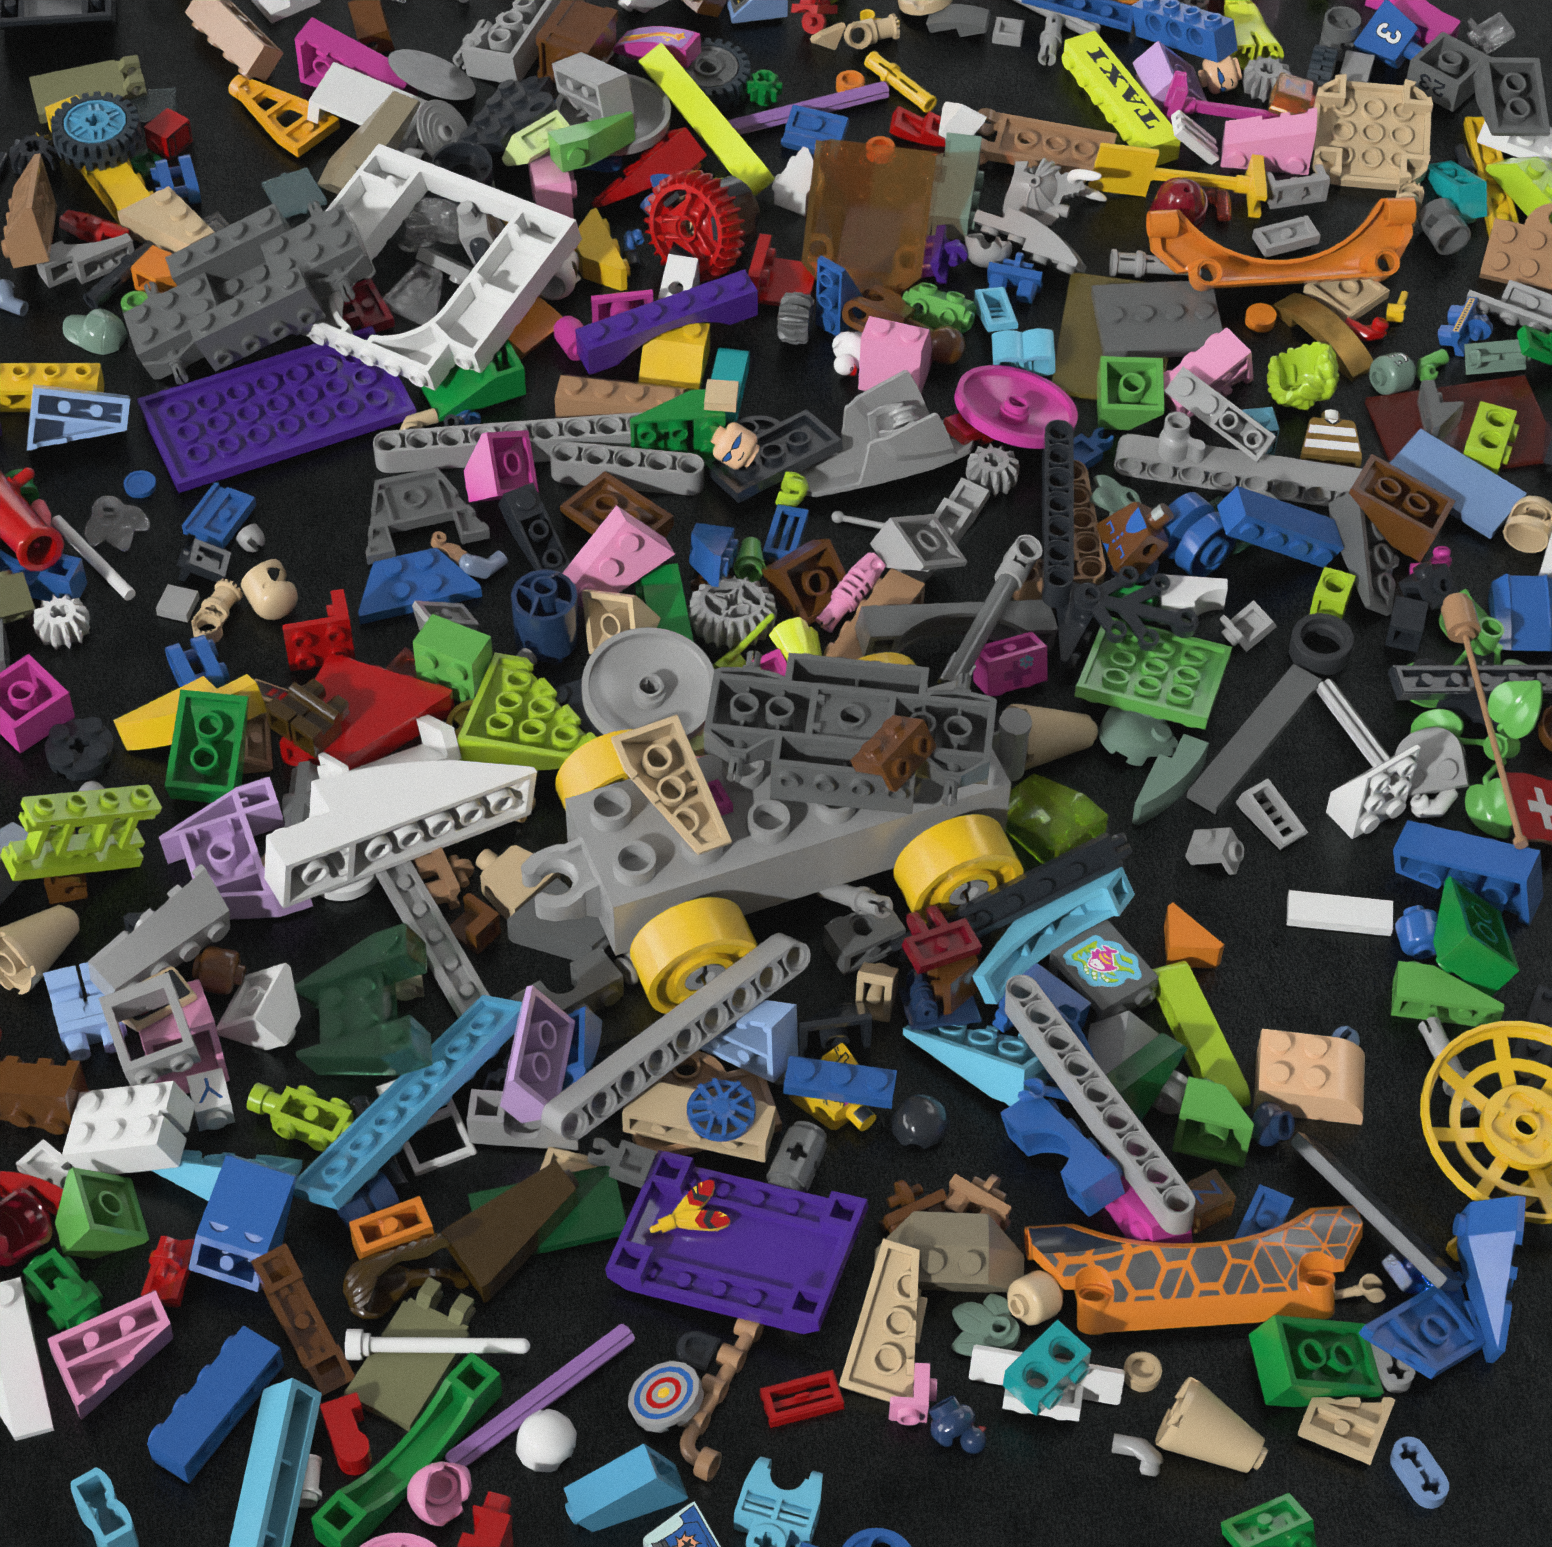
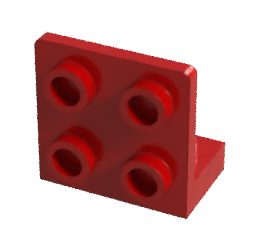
M759 234L748 276L758 290V303L780 307L781 299L786 292H803V294L811 295L817 274V264L775 258L776 248H771L772 235Z
M344 589L331 591L332 604L326 605L328 617L282 626L291 671L308 670L313 667L323 666L329 653L341 657L347 656L355 660Z

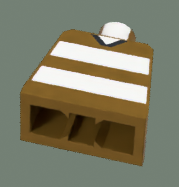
M1331 409L1324 411L1321 418H1311L1300 459L1360 468L1362 453L1355 423L1349 420H1340V413Z

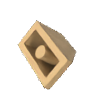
M864 962L857 975L855 1003L863 1002L871 1012L873 1020L890 1022L898 988L899 968L890 967L884 963L873 964Z

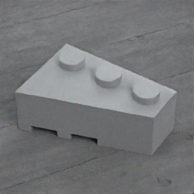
M583 52L552 63L557 91L577 110L583 108L590 115L588 116V121L631 111L633 113L634 129L638 128L630 90L632 83L626 72Z

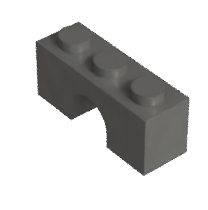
M601 947L570 963L571 983L575 987L572 991L565 994H556L549 991L541 980L532 984L567 1015L585 1006L594 1013L604 1006L608 1007L615 1004L620 997L624 996L623 975ZM526 988L511 996L510 1000L522 1002Z

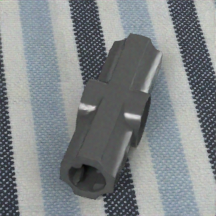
M311 761L299 762L298 766L292 769L289 794H284L282 799L285 820L284 828L301 823L309 818L311 781L320 779L317 771L318 766L312 764Z

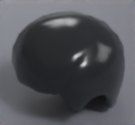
M926 1094L911 1095L900 1103L892 1117V1133L904 1146L916 1144L926 1149L944 1139L950 1128V1113L940 1099Z

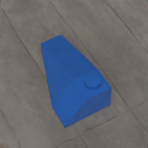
M1523 1196L1470 1202L1461 1213L1456 1214L1453 1223V1235L1457 1236V1253L1469 1299L1473 1303L1476 1311V1321L1481 1326L1486 1340L1482 1349L1485 1360L1488 1363H1494L1506 1349L1512 1311V1302L1506 1300V1295H1509L1513 1282L1517 1278L1518 1267H1513L1511 1261L1516 1244L1522 1245L1526 1197Z

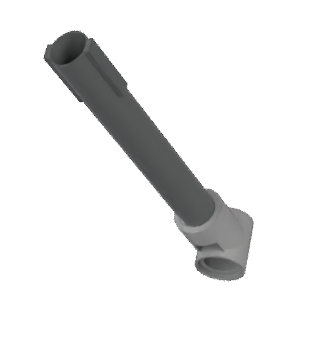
M1031 535L1019 536L1004 555L1003 561L995 574L996 582L957 652L953 653L937 681L939 685L954 680L957 681L956 677L960 673H963L962 684H964L965 674L972 675L976 667L975 662L1012 595L1022 588L1034 564L1042 555V545L1035 537Z

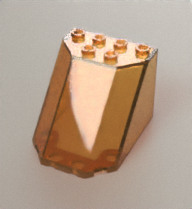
M828 138L816 140L801 261L816 281L817 260L821 255L845 268L861 294L872 285H880L900 294L922 277L944 153ZM871 295V300L880 301L877 295Z

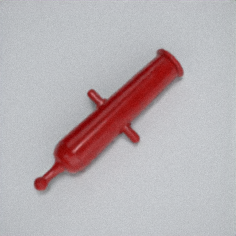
M27 467L12 479L9 476L6 477L0 470V538L16 553L19 564L27 570L43 571L54 566L62 556L64 548L62 535L52 526H48L20 494V488L34 478V470Z

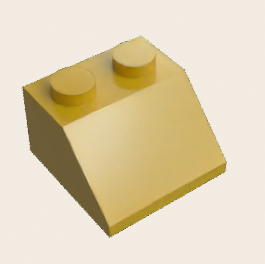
M694 323L684 325L657 335L645 342L642 347L638 382L689 388V390L700 389L710 352V324Z

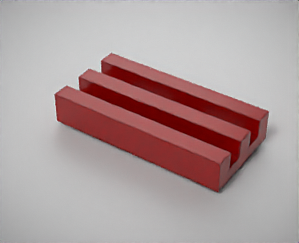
M834 1370L760 1388V1397L764 1403L766 1415H768L770 1428L844 1409V1400ZM826 1384L830 1385L829 1388L821 1389L810 1393L804 1392L796 1394L795 1397L772 1402V1398L792 1394L795 1392L815 1388Z

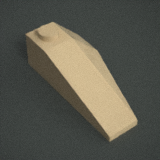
M678 715L611 737V742L624 772L697 855L731 844L732 840Z

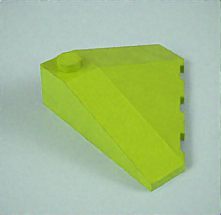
M495 652L458 735L457 742L462 758L458 761L534 767L536 771L560 769L565 760L574 751L597 737L592 732L585 735L578 727L581 724V719L568 704L562 707L555 700L557 697L556 690L544 677L540 678L539 681L531 673L533 671V664L528 658Z

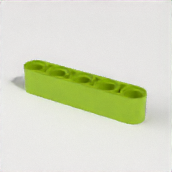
M1180 961L1152 969L1159 977L1155 997L1176 1041L1188 1048L1184 1057L1194 1078H1207L1215 1083L1225 1085L1242 1108L1251 1104V1097L1248 1085L1188 963Z

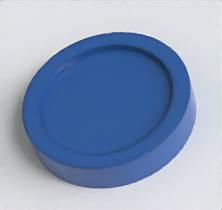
M144 470L134 471L124 480L125 491L133 498L148 497L156 490L157 486L154 475Z

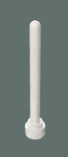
M347 1329L345 1337L346 1360H362L363 1356H370L371 1352L524 1354L530 1349V1343L525 1338L371 1337V1333H364L363 1329Z

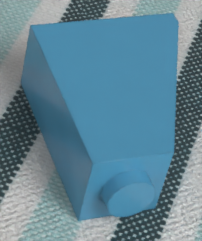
M646 1444L638 1446L564 1488L568 1503L565 1504L568 1516L574 1524H580L591 1532L688 1499L676 1465Z

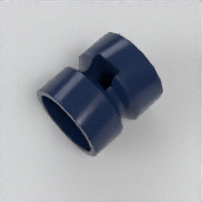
M379 1170L373 1179L367 1181L354 1194L353 1199L348 1204L337 1210V1213L347 1230L351 1233L349 1222L399 1204L400 1201L387 1177Z

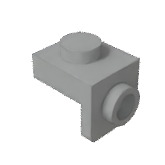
M1254 600L1231 620L1225 615L1220 618L1225 627L1221 631L1224 637L1233 647L1239 643L1246 652L1277 627Z
M1231 827L1194 830L1186 858L1191 865L1222 863L1227 873L1231 875L1237 873L1240 861L1244 857V847Z

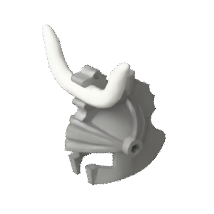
M1046 158L1042 159L1034 175L1029 173L1028 161H1015L1014 174L1005 195L1002 211L1003 218L1007 208L1010 207L1029 215L1045 226H1052L1060 219V216L1067 218L1069 215L1070 206L1062 204L1064 199L1081 195L1105 202L1107 200V197L1100 191L1084 185L1085 180H1099L1102 175L1085 169H1074L1069 173L1060 174L1061 166H1056L1054 161L1048 162Z

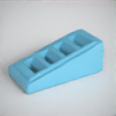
M1005 287L975 290L974 305L977 309V315L988 332L1018 329V322Z

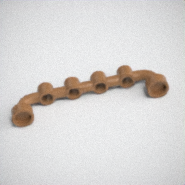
M740 1318L737 1319L734 1334L739 1336L734 1346L727 1343L721 1346L717 1354L716 1364L722 1367L716 1377L708 1373L704 1375L701 1380L704 1399L698 1412L687 1423L682 1425L685 1427V1430L680 1439V1451L684 1459L694 1466V1476L708 1482L716 1475L721 1463L722 1454L707 1446L699 1452L695 1447V1442L698 1436L706 1431L710 1423L711 1414L717 1404H720L726 1397L729 1383L735 1373H739L743 1368L747 1353L753 1342L756 1343L760 1339L764 1330V1324Z

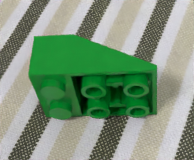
M507 339L499 351H496L493 355V359L482 373L471 369L464 370L455 364L436 390L425 386L421 387L431 408L435 409L438 421L441 422L450 414L456 416L463 410H471L472 412L525 395V369Z
M706 389L689 390L630 418L631 448L693 453L699 455L703 460H708L714 457L713 449L715 444L710 442L719 426L726 428L725 411L704 410Z

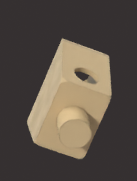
M517 845L510 846L500 856L490 849H485L476 859V866L483 870L480 875L482 893L506 920L556 878L561 880L560 873H551L545 876L536 887L529 888L524 886L522 883L521 866L533 853Z

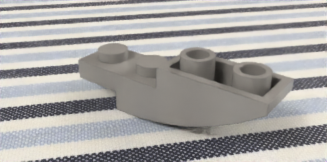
M1010 207L1007 208L1004 218L980 210L976 211L973 221L982 227L981 232L997 237L998 233L1008 235V241L1022 245V250L1031 255L1029 260L1045 266L1048 261L1057 264L1056 269L1069 274H1073L1074 270L1085 273L1086 266L1072 247L1038 220Z
M1184 366L1164 391L1257 463L1278 438Z

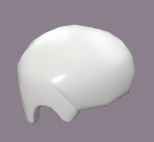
M540 1409L528 1416L521 1424L517 1435L516 1453L521 1462L534 1471H556L565 1459L572 1456L576 1445L577 1432L570 1419L560 1412L551 1409Z

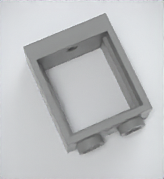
M169 972L99 998L120 1063L130 1086L151 1084L160 1076L171 1072L186 1071L193 1064L201 1061ZM170 1003L183 1042L131 1061L118 1022Z

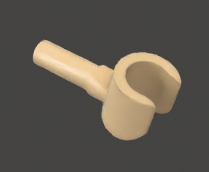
M1373 1274L1364 1275L1360 1279L1359 1285L1335 1290V1300L1365 1295L1370 1302L1377 1303L1382 1301L1386 1295L1382 1289L1374 1288L1383 1285V1283Z

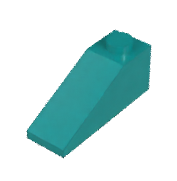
M1453 161L1428 165L1426 175L1438 197L1451 200L1465 223H1473L1477 221V218L1487 216V182Z

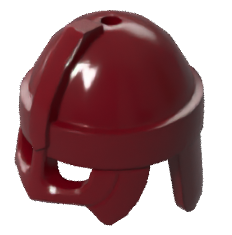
M1183 177L1172 178L1161 185L1149 211L1179 209L1199 230L1204 225L1208 199L1204 189L1195 181Z
M23 1188L17 1189L0 1201V1266H12L23 1260L31 1252L45 1245L52 1236V1223L45 1207L34 1194Z

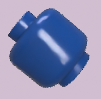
M1421 905L1405 909L1403 911L1404 915L1395 924V930L1402 951L1409 956H1413L1416 960H1424L1436 956L1433 939L1438 913L1431 909H1424Z

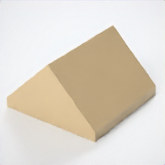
M589 589L582 591L589 654H592L608 638L623 631L645 627L657 628L661 619L636 595Z

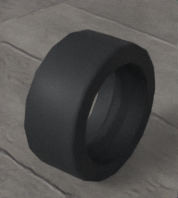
M1309 614L1298 620L1294 626L1289 654L1292 661L1298 667L1313 675H1334L1345 669L1349 663L1353 650L1354 635L1351 628L1342 619L1332 614ZM1313 635L1326 636L1333 639L1340 646V650L1330 654L1316 653L1308 649L1302 640Z

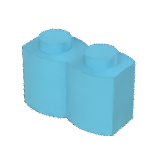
M1036 328L1023 333L1014 330L993 333V365L1015 367L1039 376L1054 374L1055 348L1053 331Z
M96 1467L71 1481V1491L79 1515L84 1524L92 1530L97 1547H139L130 1513L117 1500L112 1482L102 1470Z

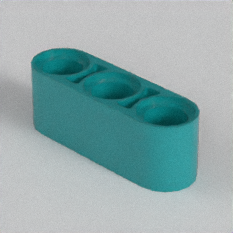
M719 347L711 379L739 381L736 412H725L726 423H732L738 420L749 371L750 351Z

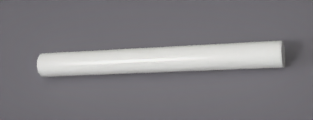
M60 515L53 517L51 525L125 600H131L135 596V590Z

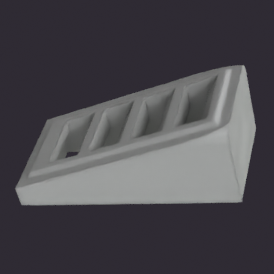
M1269 778L1243 792L1236 801L1242 812L1280 850L1308 833ZM1262 799L1265 803L1260 805L1257 801ZM1271 808L1274 812L1267 815L1265 811ZM1280 817L1283 822L1275 826L1272 821ZM1289 827L1293 832L1283 837L1280 831Z

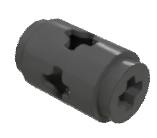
M797 1121L792 1127H789L767 1173V1184L807 1193L815 1177L814 1173L819 1167L827 1149V1135L823 1129L806 1121Z

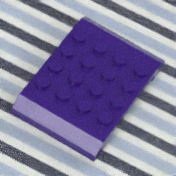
M658 1150L646 1181L640 1190L605 1268L607 1278L628 1291L800 1334L819 1331L868 1210V1202L865 1198L832 1191L829 1198L695 1167L692 1157ZM705 1180L714 1181L715 1189L713 1196L701 1210L724 1213L731 1221L728 1227L719 1231H699L677 1227L665 1233H662L661 1230L655 1233L650 1232L649 1228L658 1224L657 1219L672 1215L682 1199L698 1183Z

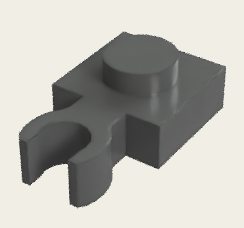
M595 1138L593 1148L600 1149L604 1153L596 1155L589 1152L587 1161L593 1166H609L608 1177L642 1188L657 1151L625 1140L621 1141L619 1148H615L607 1140Z

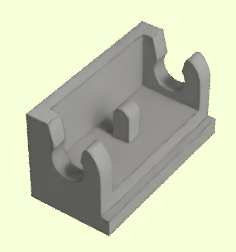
M1315 165L1317 173H1313L1311 176L1292 177L1279 181L1275 180L1272 172H1265L1267 180L1266 201L1269 208L1276 209L1326 201L1330 177L1326 174L1323 165Z

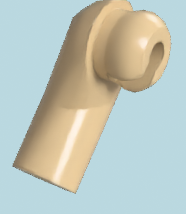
M432 408L406 416L400 430L424 428L425 426L438 423L435 409Z

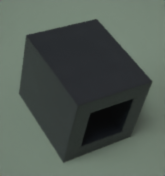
M1396 596L1385 646L1418 652L1428 602Z

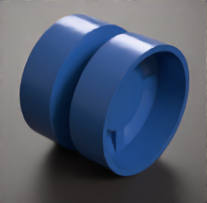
M1189 492L1180 496L1168 506L1174 518L1163 526L1169 544L1162 553L1169 559H1175L1176 565L1189 576L1206 577L1225 561L1234 548L1237 539L1225 534L1220 514L1215 512L1214 507L1196 492Z

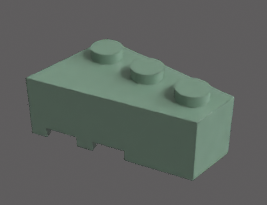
M947 132L945 157L942 158L941 163L942 173L937 187L931 235H935L937 225L946 224V237L948 239L965 241V236L968 235L969 230L975 229L976 223L973 219L976 212L972 211L979 208L981 192L976 190L982 189L984 181V171H979L982 137Z

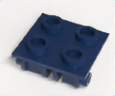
M915 968L911 969L906 976V987L898 988L911 1030H930L934 1027L964 1026L969 1023L981 1022L973 996L952 1014L944 1015L939 1001L935 1002L933 999L931 984L927 982L925 972L917 974Z

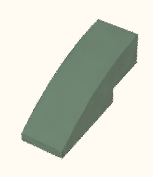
M1183 734L1172 758L1162 754L1158 755L1135 802L1133 824L1140 825L1171 806L1187 791L1205 764L1209 746L1208 742Z

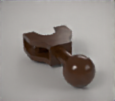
M872 285L863 291V297H854L843 306L842 317L844 322L862 333L869 316L929 329L932 341L931 358L938 364H954L962 358L965 352V339L958 329L952 326H940L932 329L914 320L913 316L916 309L907 305L899 294L883 286ZM871 295H877L880 301H872ZM853 307H858L865 312L866 317L863 319L855 317Z

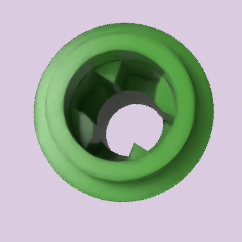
M747 537L742 541L734 564V572L738 579L748 577L749 582L752 583L761 579L763 576L761 569L766 566L760 541L754 537Z

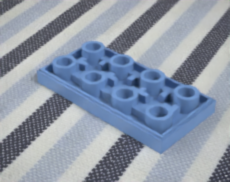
M1421 428L1389 463L1455 500L1449 514L1489 539L1507 521L1514 504L1519 499L1526 497L1527 494Z

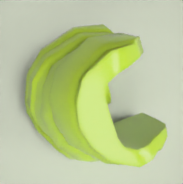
M785 472L781 484L783 492L779 491L775 502L776 505L797 507L809 490L806 478L796 472Z

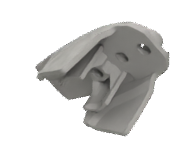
M903 370L859 394L844 408L841 432L843 449L798 472V474L805 477L808 482L809 490L806 496H824L873 486L941 467L971 453L975 443L973 440L963 446L947 432L943 424L944 420H941L937 413L929 414L917 384L909 371ZM916 405L915 415L919 416L920 420L916 422L913 420L902 428L893 429L894 419L889 417V413L904 406Z

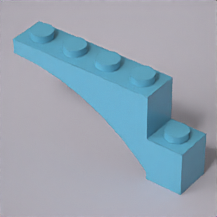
M1123 867L1015 920L972 976L985 1004H998L1004 996L1006 983L1011 977L1022 975L1055 948L1110 917L1120 916L1135 895Z

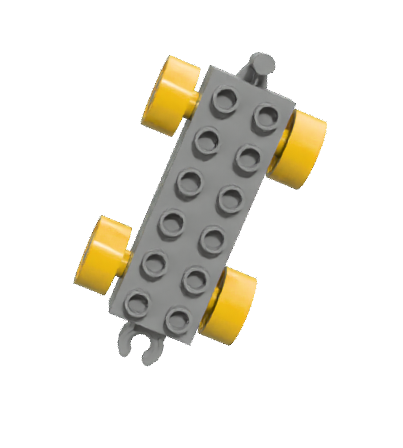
M893 652L876 653L856 659L915 665L909 657ZM956 680L928 688L927 692L932 690H954L956 688ZM1008 708L1002 711L998 731L993 732L988 785L971 784L958 788L956 805L950 806L951 794H949L948 806L942 803L944 786L928 778L916 777L912 814L770 799L771 761L759 760L744 764L742 779L740 782L735 783L736 771H734L733 782L728 781L726 778L729 762L716 755L697 758L706 782L719 779L733 803V812L721 816L732 840L731 844L700 855L696 854L624 772L611 742V737L633 729L607 733L582 745L560 767L555 785L566 811L568 843L550 846L530 855L521 866L522 883L529 888L536 887L545 876L551 873H562L570 877L573 884L568 892L561 895L541 892L535 896L536 916L549 921L580 919L585 916L598 917L615 956L630 951L631 961L650 1004L657 1011L667 1014L758 946L744 917L746 914L894 868L895 881L911 912L919 913L924 922L927 923L928 920L925 916L927 907L936 905L940 912L945 914L1024 874L1023 867L1006 837L1005 831L1011 788L1010 781H1016L1024 774L1032 719L1026 711L1020 708ZM844 721L845 723H848V724H854V723H856V722H847V721Z

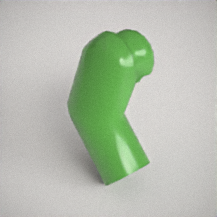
M1440 349L1420 358L1417 362V378L1421 382L1422 380H1435L1438 376L1436 368L1449 361L1447 352L1444 349Z

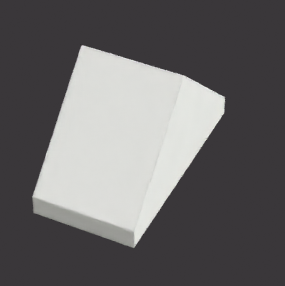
M945 102L942 108L938 135L945 139L947 132L974 135L987 117L963 104Z

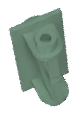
M1518 339L1464 344L1466 375L1526 370V361L1531 360L1530 357L1521 354Z

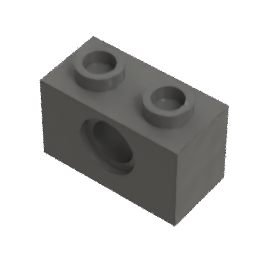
M883 907L882 910L891 913L883 919L872 914L862 915L853 912L844 917H836L827 925H824L823 946L843 976L860 969L864 962L874 963L900 951H892L889 945L892 940L906 933V928L893 909Z

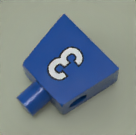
M1389 0L1383 1L1353 43L1357 52L1375 55L1374 60L1397 69L1406 58L1411 60L1423 49V47L1417 44L1422 36L1419 28Z

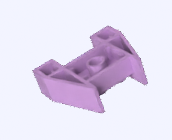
M270 777L234 788L159 836L168 864L186 858L190 872L200 864L206 868L229 909L230 920L281 917L313 906L310 898L283 909L264 878L265 867H263L253 836L284 827L285 825Z

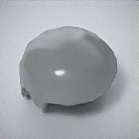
M982 233L965 236L968 258L979 267L988 268L989 262L1002 264L1004 258L1008 259L1012 253L1011 242L1001 241L999 236L992 243H988Z

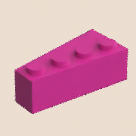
M313 17L295 37L301 83L317 88L332 63L335 62L412 95H418L416 88L403 81L393 72L387 57Z

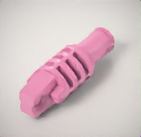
M867 553L859 560L832 591V600L815 619L818 624L823 622L820 627L825 631L833 632L847 612L854 611L874 587L886 567L885 563L875 553Z

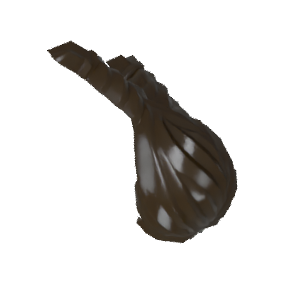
M440 1232L435 1233L430 1238H422L418 1242L412 1241L407 1246H399L397 1249L376 1253L356 1261L345 1275L343 1293L348 1300V1305L353 1314L362 1319H377L391 1311V1308L401 1300L409 1289L415 1286H423L428 1277L442 1283V1285H451L458 1289L469 1286V1280L464 1272L454 1271L453 1269L417 1268L410 1270L399 1265L403 1261L424 1258L438 1251V1249L450 1246L451 1243Z

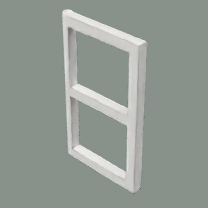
M396 1080L376 1087L378 1095L380 1096ZM453 1099L446 1104L447 1107L437 1110L428 1119L426 1125L452 1116L466 1147L419 1165L407 1140L403 1144V1150L415 1176L477 1153L474 1144L469 1143L468 1131Z

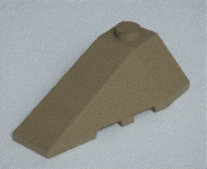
M393 91L329 159L317 185L339 194L378 144L397 150L420 105V101Z

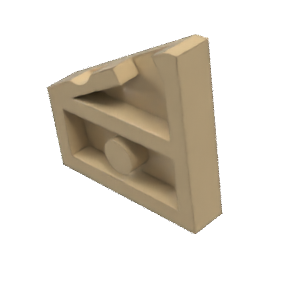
M1312 1397L1297 1435L1371 1465L1395 1399L1383 1397L1381 1403H1361L1360 1397H1345L1340 1400L1330 1397Z

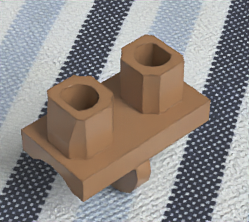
M442 847L413 859V865L421 879L435 876L436 880L425 883V886L436 905L447 902L450 910L460 907L456 896L460 892V887H467L470 884L468 878L474 872L472 862L468 859H459L457 855H452L447 860Z
M955 1174L949 1182L948 1199L944 1203L947 1213H966L969 1210L974 1214H989L1004 1232L1011 1223L1009 1215L1012 1207L1004 1203L1007 1194L998 1189L1001 1179L994 1174L986 1182L975 1176L971 1183Z

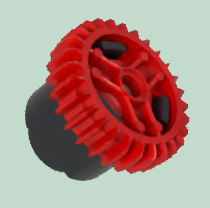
M692 169L671 174L659 181V185L653 188L654 194L648 197L651 205L644 208L650 214L649 217L644 219V222L648 223L650 227L645 233L651 234L652 238L648 244L655 246L654 256H661L660 265H666L668 254L698 258L700 282L710 281L727 273L729 268L736 264L735 259L741 256V252L751 247L757 239L756 227L760 219L758 202L747 184L734 176L713 178L712 173L704 174L702 170L693 171Z

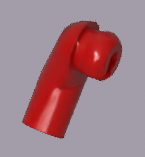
M1347 317L1344 321L1360 341L1363 342L1382 339L1387 334L1386 330L1389 327L1388 321L1381 317L1375 318L1370 325H1363L1350 317Z

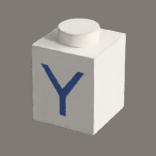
M222 1068L186 1076L191 1099L195 1103L194 1111L199 1131L207 1129L216 1130L235 1122Z

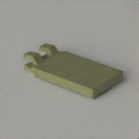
M138 55L122 57L120 62L109 60L29 77L40 124L48 122L45 111L46 106L74 95L82 99L83 93L88 92L89 97H91L94 92L100 91L101 96H104L106 92H111L113 98L118 94L123 96L124 100L128 99L129 101L148 97Z
M428 1277L420 1288L416 1300L410 1298L408 1302L403 1301L381 1337L470 1338L469 1332H467L469 1326L467 1325L476 1312L475 1307H473L474 1299L461 1293L452 1305L449 1316H446L435 1310L443 1297V1292L440 1291L442 1283ZM371 1352L344 1392V1395L357 1392L363 1409L410 1431L430 1404L461 1353Z

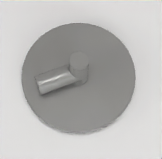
M430 100L420 107L417 114L416 125L420 138L418 147L419 149L426 150L433 158L434 153L441 147L457 142L460 134L468 126L461 114L453 106L442 100Z

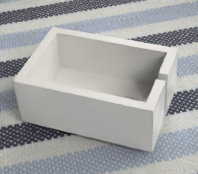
M174 1081L80 1092L62 1156L75 1168L112 1175L179 1167L186 1138L182 1133L189 1131L195 1103Z

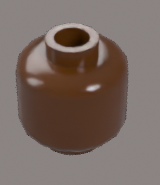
M208 946L204 949L203 953L199 952L195 957L192 980L199 979L203 991L229 995L234 991L236 985H243L246 965L240 964L241 958L237 951Z

